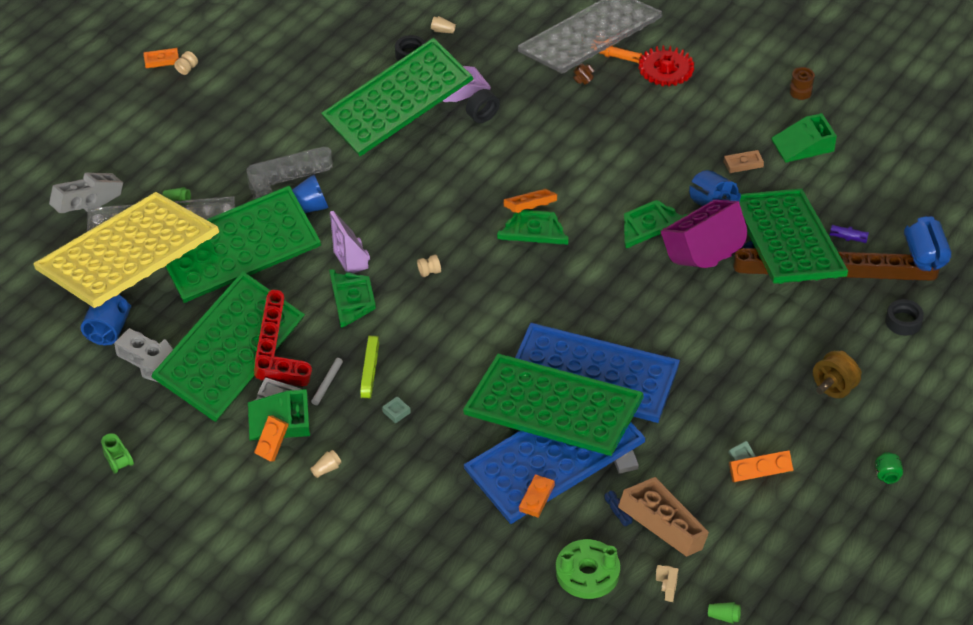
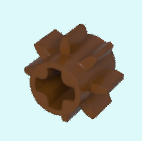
M582 63L573 71L576 74L573 78L579 84L583 83L585 85L594 78L592 75L594 69L588 64L585 66Z

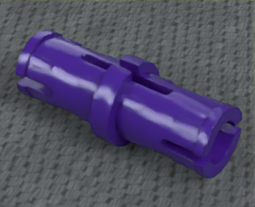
M832 225L830 236L844 238L849 242L854 240L867 243L869 232L854 230L853 227L845 228Z

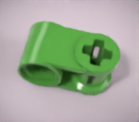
M106 434L103 436L101 444L104 457L107 459L114 474L118 473V470L123 467L134 465L129 451L124 447L116 434Z

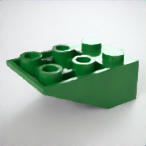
M823 113L801 119L773 136L771 140L786 163L834 152L837 135Z
M307 389L285 391L248 402L249 440L260 439L268 416H274L289 424L284 438L310 436Z

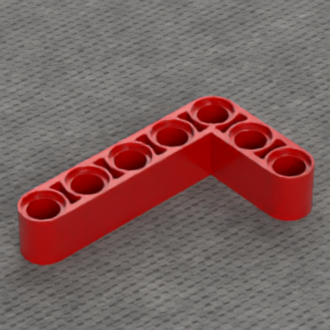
M271 290L266 298L254 364V375L260 380H264L266 377L288 385L306 386L310 382L312 367L309 363L274 356L284 304V294L279 290Z

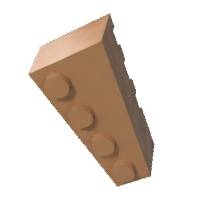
M656 477L623 491L618 508L686 557L703 549L709 532Z

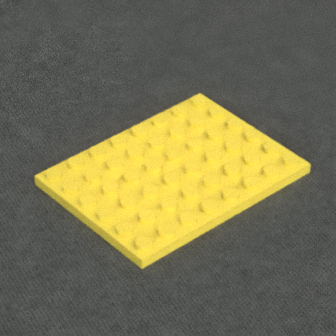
M155 192L33 264L37 271L96 308L110 298L119 295L125 289L134 286L143 278L149 277L158 269L165 267L171 261L180 258L191 249H195L199 244L211 239L219 233V229L213 223Z

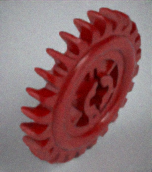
M663 45L662 51L658 50V46H656L655 52H653L652 48H650L649 54L645 51L639 60L638 69L646 80L649 79L650 83L655 82V85L661 84V86L667 85L669 87L671 84L677 86L678 83L682 84L684 81L689 80L694 72V62L692 57L689 58V53L684 56V50L678 53V47H676L675 51H672L670 45L668 51H666Z

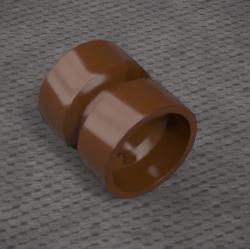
M799 67L793 70L790 85V95L793 98L805 100L811 97L815 73L810 68Z

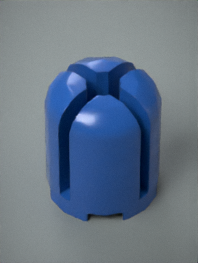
M701 171L691 181L703 188L689 187L690 197L700 206H704L714 199L740 202L741 194L738 191L737 184L713 171Z
M934 217L918 218L917 223L911 227L907 225L904 229V236L914 264L922 271H931L932 267L933 271L947 265L952 252L941 222L935 220Z

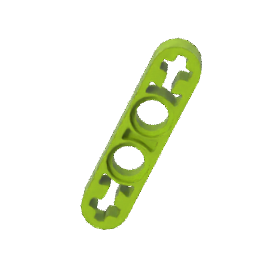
M368 336L361 381V398L372 397L379 351V336Z

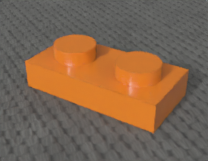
M177 48L143 52L146 68L174 65L175 61L179 59Z
M268 416L254 453L269 461H275L289 424L274 416Z
M535 474L519 505V512L539 518L555 486V481Z

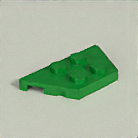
M658 200L624 213L625 248L627 249L660 235L662 229L687 215L684 214L682 216L676 213L674 208L665 206L664 203Z
M522 210V212L514 213L513 217L505 223V228L497 233V239L568 245L569 239L567 235L565 236L563 227L558 222L555 212Z
M333 269L329 270L341 328L376 309L369 276L355 275L348 272L342 275L337 274Z

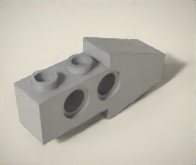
M87 172L84 173L82 180L53 185L49 204L59 213L81 209L91 213L121 195L123 182L113 173Z
M130 328L114 342L117 356L139 367L142 377L152 381H156L151 377L152 373L173 350L165 339L159 344L156 340H151L142 333Z

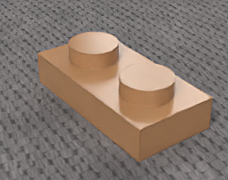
M758 150L724 156V163L729 173L764 166V161Z

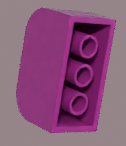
M714 199L662 229L661 234L668 256L673 263L683 266L708 268L718 265V262L722 259L731 257L732 253L744 245L747 238V226L739 201Z

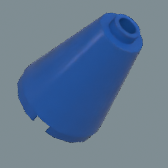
M315 175L310 176L292 189L305 213L329 208Z

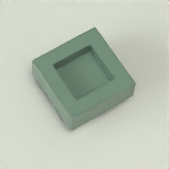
M399 397L394 398L382 407V412L394 423H397L411 413L410 407Z
M747 441L728 451L733 461L756 457Z

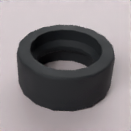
M414 35L401 37L395 43L396 59L399 61L410 54L404 52V49H417L426 43L425 40Z
M489 89L479 90L468 100L466 113L476 123H485L496 115L499 110L500 101ZM486 101H488L486 106L482 110L478 111L480 106Z
M896 300L888 306L885 322L887 327L898 335H913L921 329L924 312L917 303L911 300ZM907 313L913 316L915 321L902 322L896 319L894 314Z

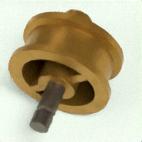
M831 351L827 353L823 360L816 363L813 368V377L818 386L816 388L818 394L825 393L833 398H844L861 381V369L844 351Z

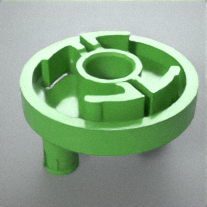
M590 539L578 540L568 544L561 550L556 560V577L560 586L569 594L583 599H594L608 594L615 588L620 577V561L617 556V549L614 546H608L600 541ZM583 567H591L595 572L586 574L580 570Z

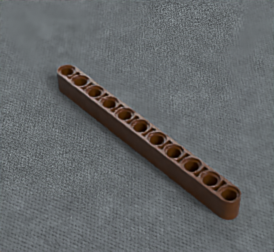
M740 248L735 252L733 268L736 272L768 274L756 249ZM838 252L848 269L847 277L932 281L938 278L940 270L933 271L932 267L931 271H922L914 264L912 255Z

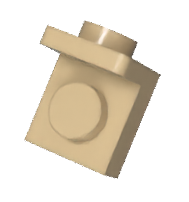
M658 565L656 581L663 582L662 591L665 592V601L673 602L678 581V568Z

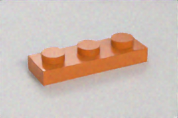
M542 189L504 199V207L512 212L519 213L524 209H534L536 206L549 205V203L557 201V194L547 189Z
M790 450L729 462L732 482L793 471Z

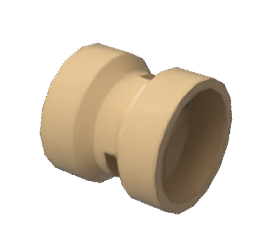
M186 51L181 58L175 61L174 65L179 73L186 75L191 71V68L198 64V59L192 52Z
M432 255L428 259L421 258L417 260L418 269L422 277H426L430 273L437 274L441 272V265L437 255Z

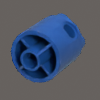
M119 294L105 301L101 306L96 308L90 306L81 324V332L88 340L104 346L114 344L127 319L131 305Z

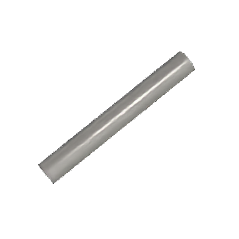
M335 359L311 401L312 404L318 405L342 365V359Z

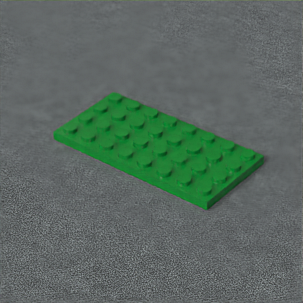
M432 38L323 111L322 116L360 157L470 83L473 77L436 39Z
M287 186L206 219L218 226L219 233L199 244L195 249L186 252L180 258L171 261L165 268L183 303L233 283L242 271L250 276L321 246V241L291 187Z
M803 189L741 194L739 203L747 226V232L773 284L847 277L848 269Z
M242 271L155 369L151 377L214 422H217L255 377L254 364L267 294L271 290ZM285 300L275 352L305 316L304 313Z
M497 354L463 408V412L467 416L612 456L641 404L644 395L643 392Z

